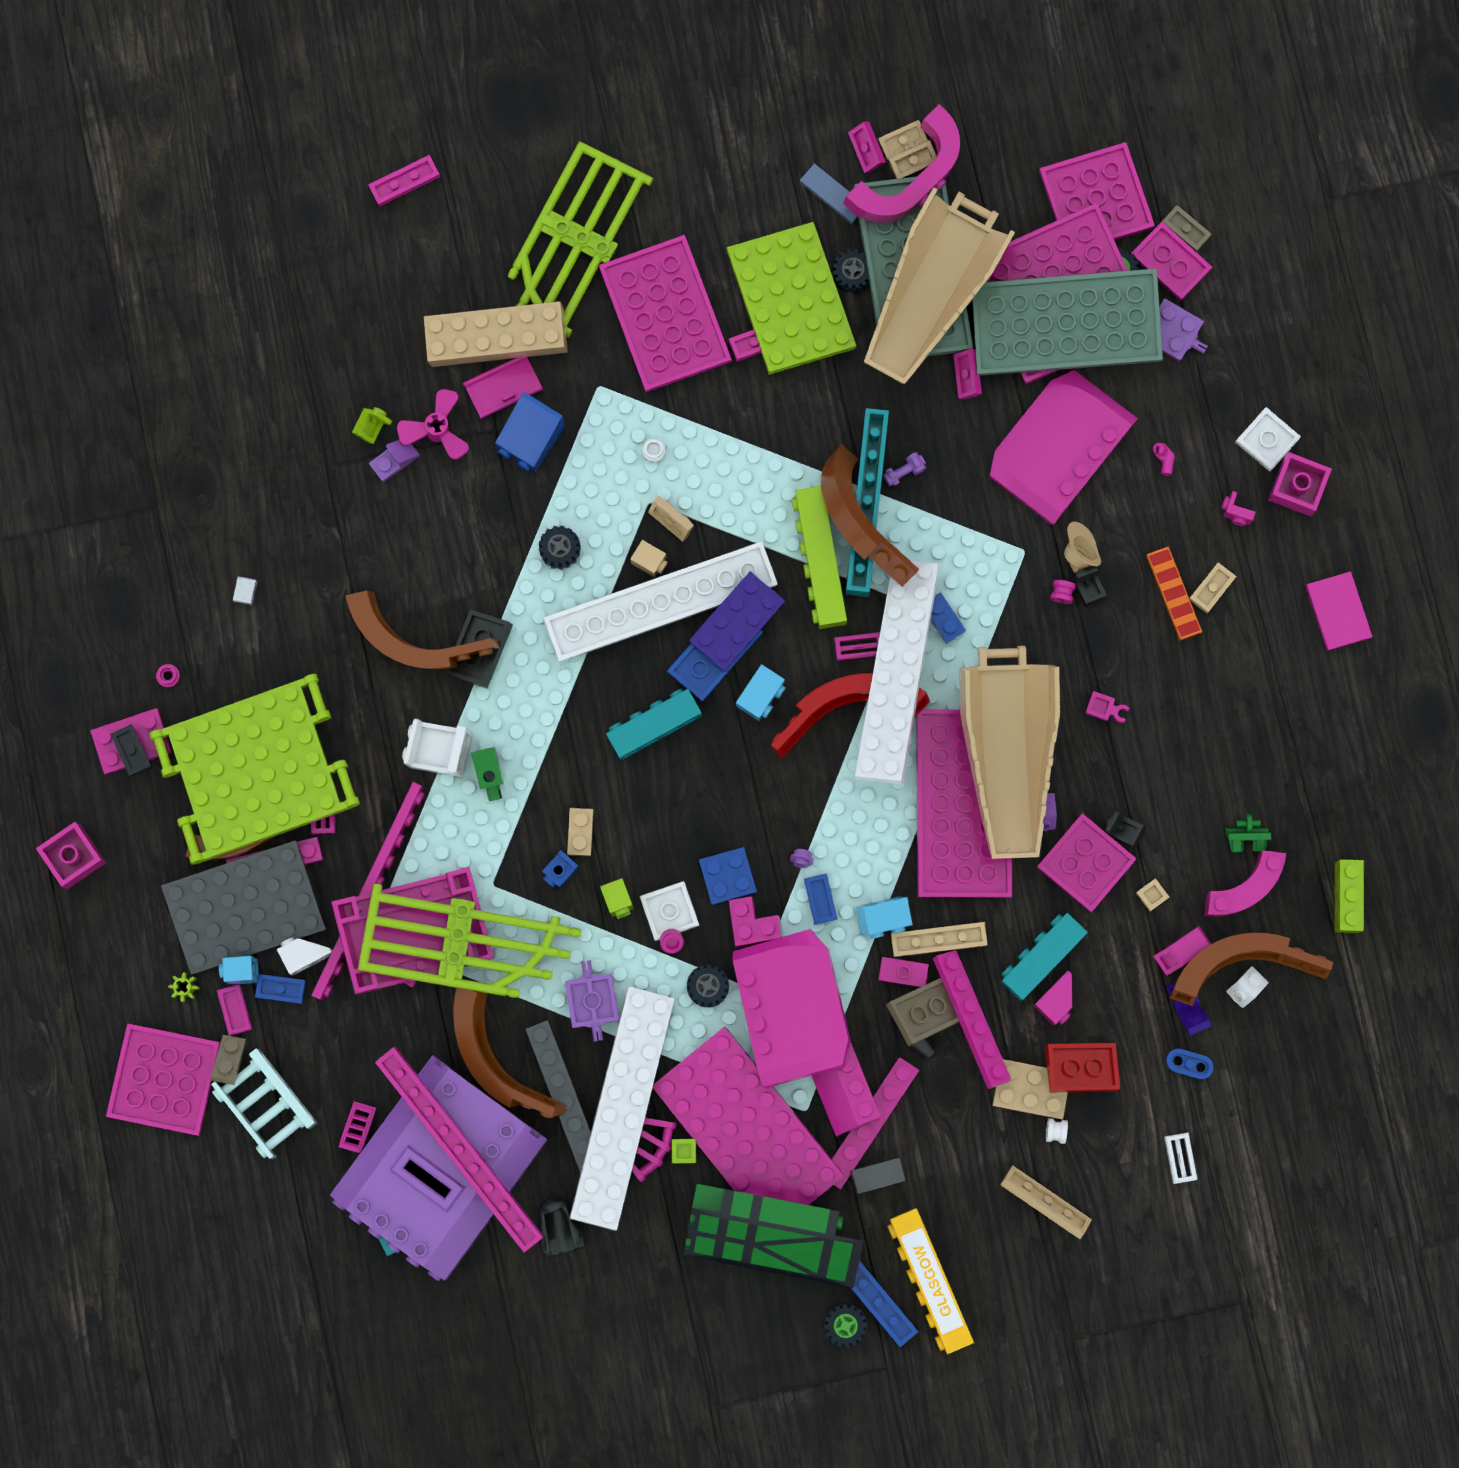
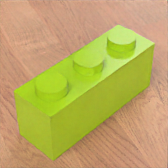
M1338 860L1335 862V933H1360L1364 931V860Z

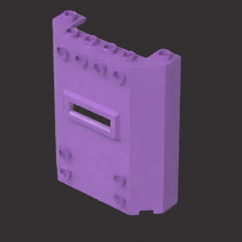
M432 1055L418 1076L507 1190L511 1192L545 1146L548 1139ZM402 1097L330 1194L334 1199L332 1201L333 1204L342 1210L346 1209L350 1212L348 1216L359 1225L361 1222L365 1223L370 1227L367 1230L378 1239L381 1236L389 1241L388 1247L397 1253L400 1250L408 1255L406 1258L408 1262L417 1268L419 1265L429 1270L428 1274L437 1281L449 1278L494 1216L493 1212ZM412 1160L450 1188L451 1191L446 1198L439 1195L404 1169L408 1161Z

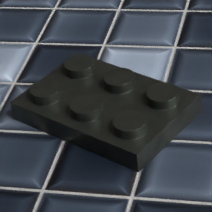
M470 609L455 646L493 638L498 639L499 649L492 650L493 654L487 656H479V653L470 655L471 659L465 661H457L456 658L458 668L446 669L444 674L488 689L513 624Z

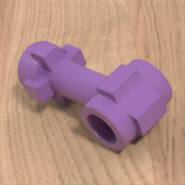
M915 452L905 459L907 464L895 471L891 468L886 470L883 478L889 487L898 485L900 483L898 479L912 471L914 475L923 472L926 469V462L923 457Z

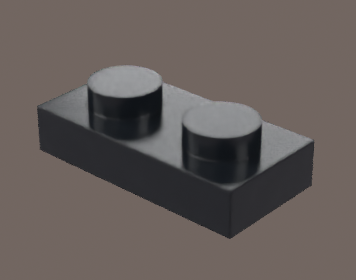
M132 724L110 734L130 777L152 768Z

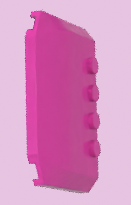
M1073 370L1050 381L994 452L989 478L1050 525L1054 526L1138 418Z
M811 929L733 951V965L757 1071L763 1087L770 1088L844 1067L846 1052L850 1046L851 1039L830 951Z

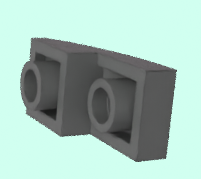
M894 1158L850 1171L856 1194L906 1181L900 1158Z

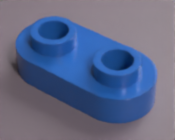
M1174 1049L1166 1056V1065L1172 1072L1196 1079H1206L1213 1072V1063L1207 1056L1183 1049ZM1176 1056L1181 1058L1180 1065H1175L1173 1062ZM1198 1063L1204 1065L1203 1072L1197 1071L1196 1066Z

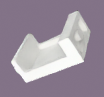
M414 719L413 724L408 729V745L403 750L402 758L404 764L412 769L463 777L473 732L467 727L457 726V728Z

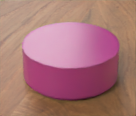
M676 929L665 930L659 939L662 949L667 953H676L684 945L683 936Z

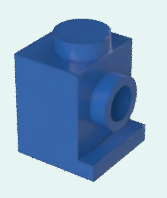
M560 850L555 858L543 869L542 872L545 874L543 879L552 888L555 885L561 888L579 867ZM557 866L563 868V872L559 875L554 873V869Z

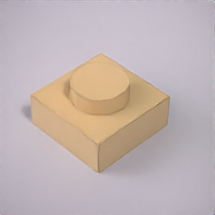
M1156 878L1136 892L1149 912L1169 898Z

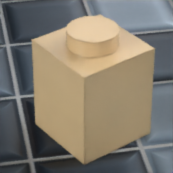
M644 540L640 542L630 559L632 565L654 578L657 573L662 574L668 564L665 561L667 559L666 553Z

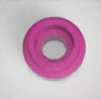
M165 664L157 670L156 678L160 685L173 687L180 679V672L174 665ZM168 672L172 673L170 680L165 679V674Z

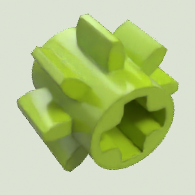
M183 972L182 978L173 976L175 982L173 985L168 986L174 990L171 997L177 998L180 995L181 1002H185L186 997L195 999L193 995L194 990L200 989L194 986L193 982H195L196 977L193 976L188 980L187 973ZM181 983L188 984L186 986L187 992L180 991L182 989Z

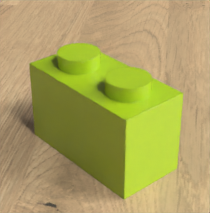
M622 878L600 886L612 917L616 916L617 919L631 914L630 910L634 908Z

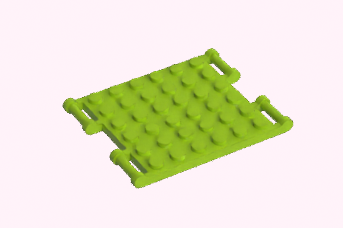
M317 674L307 675L303 679L149 733L151 741L155 743L163 768L161 770L163 778L181 773L194 814L177 820L179 827L183 830L191 855L189 857L191 865L210 860L360 805L359 798L355 797L346 770L348 768L346 760H340L328 766L315 727L316 724L331 718L329 710L325 708L317 684L319 682ZM305 687H309L317 710L316 715H311L303 691ZM163 738H170L178 762L177 765H171ZM336 772L346 797L344 802H340L331 775ZM195 823L198 824L206 849L202 853L199 852L191 827Z

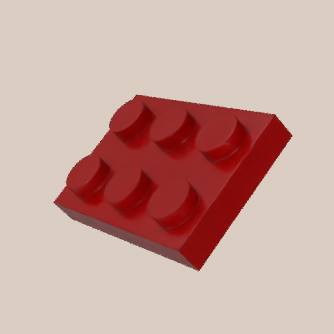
M1116 1043L1047 1044L1045 1046L1050 1093L1118 1092L1120 1090Z

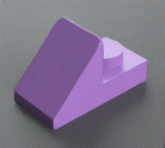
M400 440L386 445L387 450L369 463L383 483L420 456L412 444L404 446L400 443Z

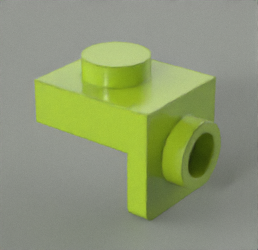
M374 407L373 410L364 408L352 433L364 441L374 444L383 424L391 425L392 420L387 418V413L379 408Z

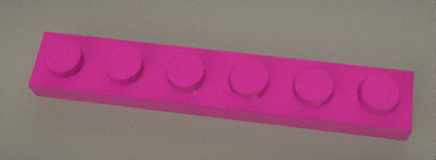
M953 950L934 957L933 961L987 1088L991 1089L1011 1081V1077L957 951Z
M900 1057L873 1096L881 1116L880 1119L851 1130L832 1158L845 1175L834 1184L839 1189L843 1187L851 1175L850 1171L855 1169L919 1072L917 1068Z

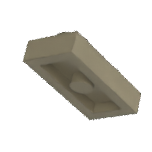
M1178 205L1162 221L1195 252L1211 236L1208 230Z
M227 1035L222 1036L211 1074V1081L235 1085L246 1047V1039Z

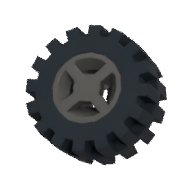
M848 249L846 253L842 252L839 257H836L833 264V277L840 289L843 288L846 292L852 291V293H856V291L861 292L865 287L869 286L865 252H859V249H854V251Z
M553 526L552 529H547L546 533L542 534L539 541V552L542 560L551 568H559V570L565 567L569 568L571 567L570 565L577 562L576 560L580 556V541L572 529L565 528V526Z
M701 965L692 971L687 980L689 997L701 1007L710 1008L719 1005L724 1001L729 991L728 978L723 970L717 966Z

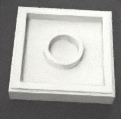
M1265 407L1235 443L1271 472L1301 436Z
M684 881L640 896L655 941L660 939L661 934L665 930L676 929L683 932L699 926Z

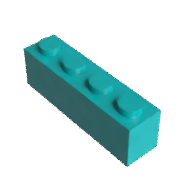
M679 689L670 694L671 698L665 702H662V700L656 701L649 706L650 710L643 714L641 711L636 712L629 717L630 721L624 724L619 722L609 728L610 732L606 733L620 761L702 717V713L689 689L685 691Z
M1068 913L1063 917L1059 914L1050 923L1053 928L1047 934L1042 931L1034 940L1036 945L1030 951L1026 948L1017 957L1020 962L1015 967L1010 965L1001 974L1004 977L1001 983L1020 1002L1088 933Z

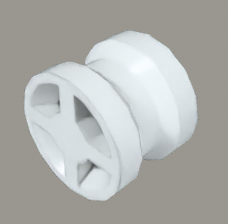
M1048 1118L1046 1142L1055 1140L1060 1144H1065L1068 1121L1055 1122L1054 1119Z

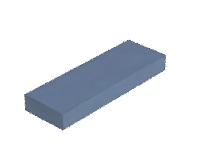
M813 164L800 179V183L850 224H853L858 216L843 204L845 197L850 192L816 164Z

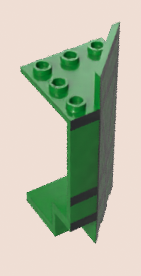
M697 1184L684 1255L853 1288L864 1241L835 1235L836 1231H841L843 1217L839 1216L840 1211Z

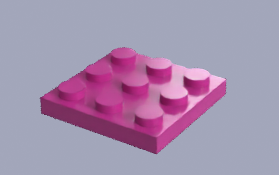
M1082 813L1037 868L1091 913L1136 858Z

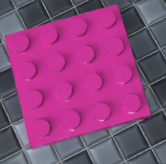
M1126 142L1039 169L1056 221L1097 203L1114 241L1154 229L1155 225Z
M127 1023L106 1117L200 1136L212 1084L211 1074L220 1042Z

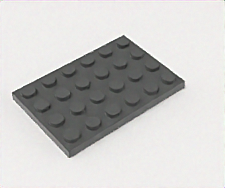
M297 840L161 885L191 975L223 964L222 958L249 956L281 945L283 941L293 937L295 940L326 930Z

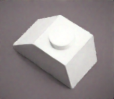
M293 937L281 943L282 947L277 949L285 967L292 976L330 957L333 951L331 948L297 938L294 940Z

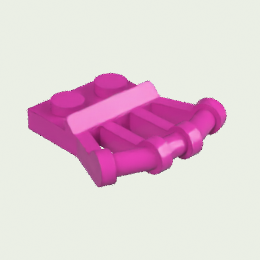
M645 1117L643 1126L647 1124L664 1127L662 1141L643 1130L641 1131L640 1136L659 1146L654 1156L637 1147L636 1153L649 1160L640 1169L633 1163L632 1172L641 1183L646 1180L645 1177L663 1164V1157L672 1148L670 1147L673 1129H676V1123Z

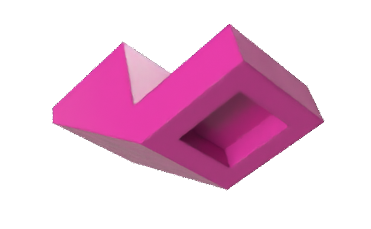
M1198 926L1153 957L1167 976L1190 962L1200 951L1211 945V942L1200 926Z

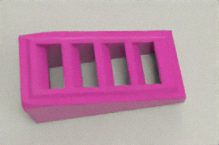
M354 1101L338 1147L361 1153L365 1148L377 1108ZM360 1110L369 1113V1116L367 1118L364 1116L357 1115L356 1111ZM354 1119L366 1122L365 1127L354 1124ZM351 1128L363 1131L362 1136L350 1133ZM348 1137L360 1140L359 1145L347 1142Z

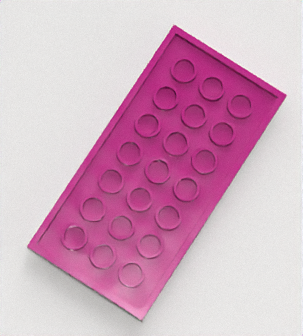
M923 709L916 716L917 897L1011 898L1012 858H991L971 772L960 710Z
M726 1026L653 1084L652 1088L690 1136L696 1139L698 1146L734 1191L809 1205L845 1176L775 1087H763L755 1062Z

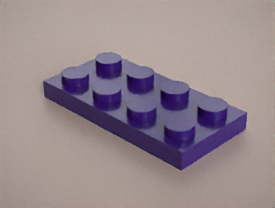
M749 571L692 636L689 642L725 672L785 603V600Z

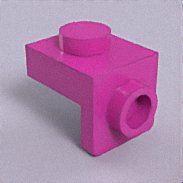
M1232 491L1229 497L1225 496L1221 507V509L1225 510L1223 517L1231 519L1232 523L1239 526L1250 525L1256 512L1234 505L1237 492Z

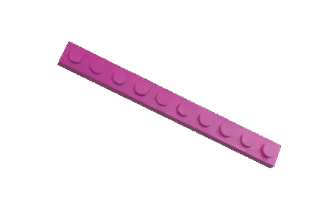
M412 783L359 896L372 893L373 884L383 885L385 878L382 875L385 869L389 870L395 858L392 854L396 847L400 848L405 837L402 833L406 826L410 827L415 816L412 812L416 805L420 806L425 793L422 792L424 788L421 785ZM340 936L311 995L322 1001L325 997L328 998L334 987L331 983L335 975L339 976L344 967L342 960L345 955Z
M393 1047L375 1062L521 1250L526 1252L544 1237L398 1049Z

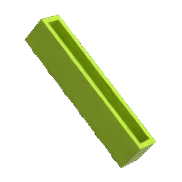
M817 486L795 490V497L791 499L793 511H798L799 520H795L797 533H802L803 542H799L801 556H806L807 564L803 565L805 578H810L811 587H807L809 601H814L815 609L811 610L813 623H818L819 629L846 625L847 617L828 511L823 498L822 488Z

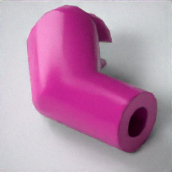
M1156 443L1153 446V452L1162 462L1161 474L1172 476L1175 455L1166 444Z

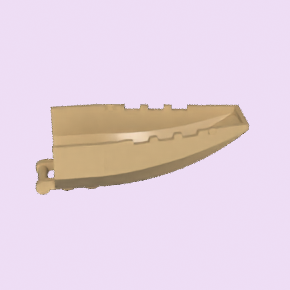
M933 187L911 227L864 363L904 385L991 277L1015 233L1011 230L1007 235L991 229L999 213L994 210L991 212L964 197L965 194L958 192L952 205L949 206L936 195L937 189ZM959 205L985 218L987 220L986 224L984 225L958 211L957 208Z
M1025 646L1006 649L978 647V666L959 668L960 716L990 855L992 859L1039 857L1044 827L1043 820L1047 807V793L1050 786L1051 766H1053L1054 745L1060 718L1059 667L1055 665L1026 664ZM987 658H1017L1018 664L987 665Z

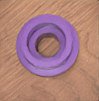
M805 849L794 850V854L790 857L791 862L798 868H807L813 865L814 862L812 852Z

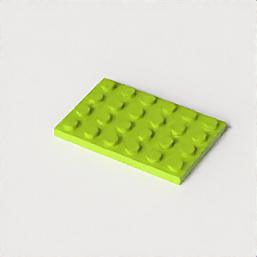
M814 222L727 247V254L769 375L856 349V343Z

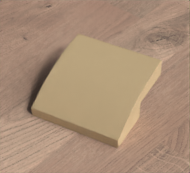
M919 120L877 139L896 179H901L929 166L937 158L930 140L927 139L924 130L920 128L921 123Z

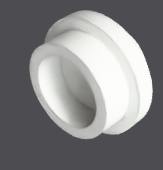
M658 439L647 440L642 447L643 456L651 462L661 460L665 455L664 444Z

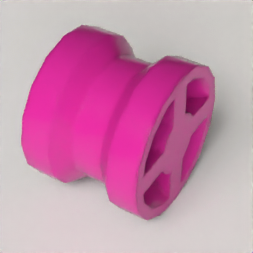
M1054 580L1052 585L1054 592L1051 593L1050 600L1063 604H1072V592L1075 590L1076 584L1065 580Z

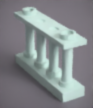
M256 1048L249 1054L252 1058L251 1064L238 1073L235 1085L225 1084L221 1086L219 1082H214L211 1084L215 1089L212 1093L219 1102L225 1101L258 1144L256 1149L262 1157L266 1158L268 1156L269 1159H274L276 1157L272 1151L274 1147L299 1127L303 1128L306 1126L307 1129H311L317 1124V1121L261 1050ZM256 1071L258 1073L262 1071L267 1077L264 1080L265 1083L236 1105L228 1094ZM276 1089L281 1095L280 1101L253 1123H250L243 1112L267 1092ZM291 1107L296 1114L293 1117L294 1120L265 1142L257 1131L285 1108L288 1110Z

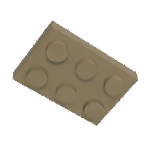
M941 978L886 1004L908 1047L959 1023Z

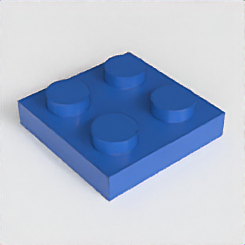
M744 847L699 859L711 905L757 893Z

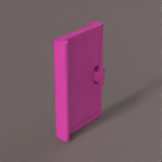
M527 357L514 358L463 382V386H465L480 419L518 402L523 392L531 396L543 390Z

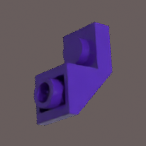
M1176 983L1166 987L1170 997ZM1198 995L1193 1006L1171 999L1181 1023L1190 1036L1211 1027L1209 1018L1200 1006Z

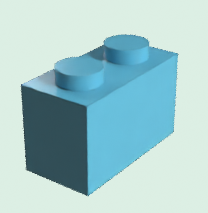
M761 664L737 700L736 707L760 721L762 716L767 718L773 709V706L770 704L775 697L779 699L786 689L783 686L785 679Z
M894 897L856 906L860 932L863 935H869L870 938L884 936L883 932L891 930V933L903 932L906 926L913 925L907 897Z
M252 956L222 958L223 964H219L220 978L224 979L225 983L230 985L257 983L259 974L258 959Z

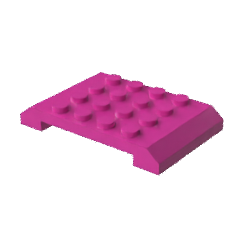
M470 867L385 889L381 892L447 905L451 904V898L475 902L474 909L481 911ZM371 893L331 902L355 995L413 981L358 970ZM383 902L379 903L377 914L380 917L442 928L447 927L449 915ZM472 919L470 933L488 936L484 921ZM375 925L373 936L375 940L442 951L444 937ZM468 942L466 956L487 960L494 958L491 946ZM371 949L369 963L430 974H438L440 966L439 960Z

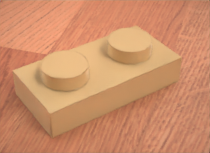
M660 496L653 501L648 511L650 515L682 542L689 536L694 526L686 516L681 515L673 508L670 502Z
M1217 563L1189 600L1205 613H1208L1237 576L1220 563Z
M570 808L568 856L591 857L593 809Z

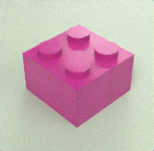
M1288 452L1282 461L1268 501L1311 517L1317 510L1332 468Z
M77 822L72 823L36 848L61 887L67 890L106 864V861L86 831Z

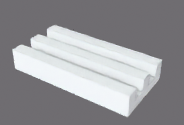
M1189 1133L1164 1137L1173 1184L1197 1180ZM1183 1138L1191 1175L1188 1177L1186 1175L1183 1154L1180 1144V1139ZM1171 1140L1175 1141L1181 1178H1178Z

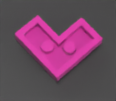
M752 896L729 900L734 941L737 948L760 944L782 937L780 917L778 915L756 919Z

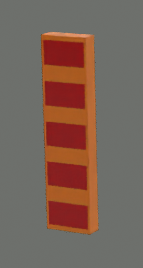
M1169 547L1147 554L1146 558L1179 641L1201 634V627Z

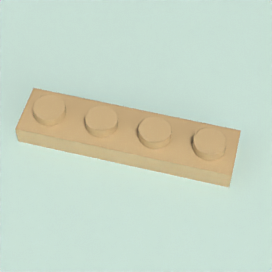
M985 922L891 933L893 957L988 945Z
M1013 1165L1001 1183V1186L1079 1239L1085 1234L1092 1221L1088 1216Z

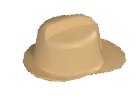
M1071 522L1067 527L1069 543L1065 548L1064 555L1070 563L1073 572L1078 573L1083 568L1099 566L1101 558L1098 554L1093 535L1083 524Z

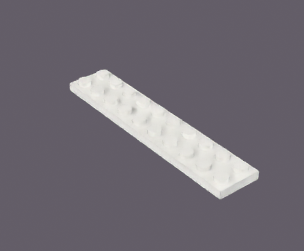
M761 541L555 613L543 619L558 661L562 662L719 607L749 571L770 588L776 587L778 584Z
M911 561L919 570L903 587L890 576L855 777L858 780L903 784L940 570L939 563Z
M630 986L627 989L569 1219L614 1231L617 1230L674 998Z

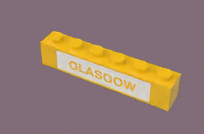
M917 1208L889 1219L891 1224L887 1226L892 1239L897 1238L900 1247L897 1248V1251L902 1261L907 1260L910 1269L906 1270L911 1283L916 1282L919 1288V1292H916L920 1305H926L929 1314L925 1316L930 1328H936L939 1336L935 1337L940 1351L945 1350L949 1354L973 1344L974 1341Z

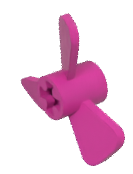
M439 390L436 394L435 413L430 414L425 422L400 421L397 425L400 443L404 446H409L428 436L433 442H442L451 459L456 460L469 451L468 444L449 432L446 418L457 403L458 394L455 391ZM439 422L443 424L440 425V432H435L434 427L430 428L431 424L435 425L439 424Z

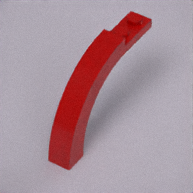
M873 673L855 674L835 679L805 696L796 705L800 714L794 716L790 720L789 726L774 737L771 746L775 753L783 758L804 734L830 711L853 702L868 701ZM921 688L918 691L914 718L930 702L927 693Z

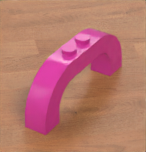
M940 104L924 118L920 126L933 139L937 148V158L904 191L895 196L886 197L878 195L861 181L845 197L843 202L851 212L871 222H894L909 215L918 205L923 207L933 187L938 192L946 184L945 178L951 172L959 154L960 135L953 118Z

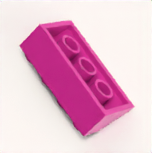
M851 1042L849 1048H847L844 1067L812 1075L835 1136L877 1121L881 1117Z

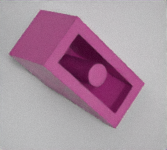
M1069 971L1033 1005L1053 1026L1058 1022L1062 1025L1071 1016L1068 1011L1072 1008V974Z

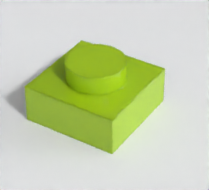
M672 1139V1163H696V1139Z

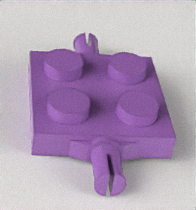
M1164 298L1159 307L1162 352L1179 362L1191 347L1204 354L1208 345L1197 340L1198 331L1204 321Z
M591 960L587 961L588 970L586 969L585 961H582L583 976L575 980L565 981L572 1028H592L593 1042L598 1041L597 1032L599 1041H602L601 1026L609 1022L619 1021L612 973L605 975L593 974Z

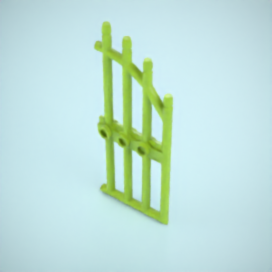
M579 141L519 252L513 268L508 273V278L514 280L519 273L518 271L522 269L525 291L517 306L527 305L529 300L533 304L543 303L535 289L561 242L573 247L544 303H551L556 300L581 252L593 257L564 311L566 337L569 338L572 329L568 328L567 325L600 263H606L612 259L618 246L617 243L613 242V239L642 184L650 186L654 178ZM584 153L595 160L563 217L552 210ZM604 163L615 170L583 227L572 220ZM624 173L635 180L605 237L592 230ZM542 231L553 238L532 276L528 255Z
M373 884L358 970L519 998L520 990L515 988L509 989L506 986L524 976L541 977L545 980L552 979L553 972L534 967L544 956L570 959V951L550 947L555 934L580 937L581 930L559 925L561 918L557 916H551L550 923L475 910V902L451 898V904L447 905L381 893L382 885ZM383 902L449 914L447 927L442 928L377 916L379 903ZM472 919L544 931L546 934L541 945L470 933ZM375 925L444 937L442 951L375 940L373 939ZM468 942L534 953L523 966L466 956ZM371 949L439 960L438 975L369 963ZM464 965L510 973L491 984L462 979Z

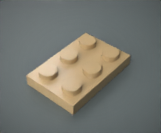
M1003 1059L1011 1081L995 1088L992 1106L1063 1120L1068 1092H1049L1047 1068Z

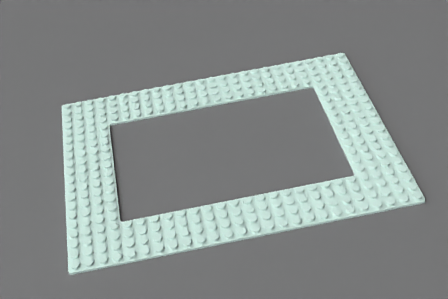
M600 386L595 391L501 618L512 623L513 626L488 689L477 685L473 686L457 726L467 727L473 732L463 777L437 773L390 888L470 867L481 911L550 923L551 916H557L561 918L559 925L581 930L580 937L555 934L550 947L570 951V959L544 956L534 967L553 972L552 979L545 980L541 977L524 976L506 986L509 989L515 988L520 990L519 998L571 1018L565 981L575 980L583 976L581 962L585 961L586 969L588 970L587 961L591 960L593 974L605 975L612 973L619 1020L629 986L674 998L661 1055L682 1062L726 1026L755 1062L738 983L728 979L729 991L724 1001L714 1007H701L691 1000L687 992L688 977L698 967L494 886V880L587 655L585 653L559 662L543 618L612 594L647 506L660 496L670 502L673 508L681 515L755 544L762 541L765 548L807 564L806 556H801L799 542H803L802 533H797L795 520H799L798 511H793L791 498L795 497V490L821 486L822 471ZM649 439H658L665 446V455L657 462L648 461L643 456L642 447ZM852 483L853 491L856 497L857 485ZM880 494L877 531L910 561L939 563L940 570L935 595L940 592L942 593L966 629L965 633L946 644L932 622H930L919 688L927 693L930 700L924 709L960 710L959 668L978 666V647H986L988 649L1024 558L1025 551ZM828 512L838 573L840 577L847 579L851 545L840 533ZM553 526H565V528L572 529L580 541V556L577 558V562L570 565L571 567L569 568L565 567L562 570L551 568L541 558L539 541L542 534H545L547 529H552ZM873 561L870 588L887 595L890 575ZM868 701L808 851L813 854V865L801 868L780 921L782 937L811 929L829 949L844 1014L875 939L870 938L869 935L861 934L856 906L891 898L917 831L916 717L913 721L903 784L858 780L855 777ZM496 747L504 784L499 785L502 798L494 801L488 800L486 788L480 790L471 756L472 752ZM486 771V779L488 781L494 780L493 772ZM827 873L837 920L814 925L804 879ZM484 921L487 934L492 937L541 945L546 934L544 931ZM491 946L494 957L491 959L492 961L523 966L534 954ZM467 966L463 969V976L487 984H491L510 974ZM619 1021L606 1023L601 1026V1030L616 1036ZM812 1076L774 1086L789 1106L801 1111L808 1109L816 1089Z

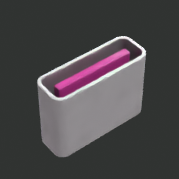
M238 576L233 602L252 606L257 580Z

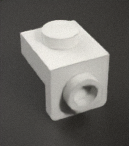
M1251 966L1226 992L1240 1007L1244 1008L1255 999L1269 982Z

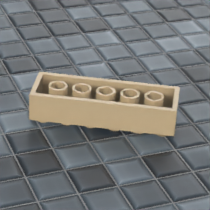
M561 302L424 316L427 362L432 367L568 353L564 307Z

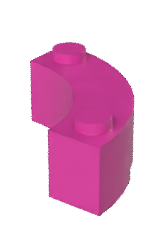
M1263 850L1258 853L1257 862L1252 873L1241 885L1225 891L1208 892L1206 895L1204 917L1233 915L1260 901L1269 893L1279 879L1285 863L1286 853Z

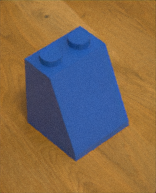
M523 392L495 442L497 449H499L497 452L506 459L512 457L518 461L517 465L525 471L531 469L536 472L565 428L563 416Z

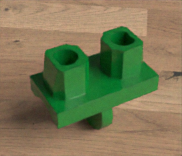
M1245 814L1244 820L1236 821V827L1245 828H1225V836L1229 840L1232 852L1244 851V840H1252L1253 851H1266L1267 840H1271V832L1268 831V828H1252L1260 827L1261 823L1260 820H1252L1251 814Z

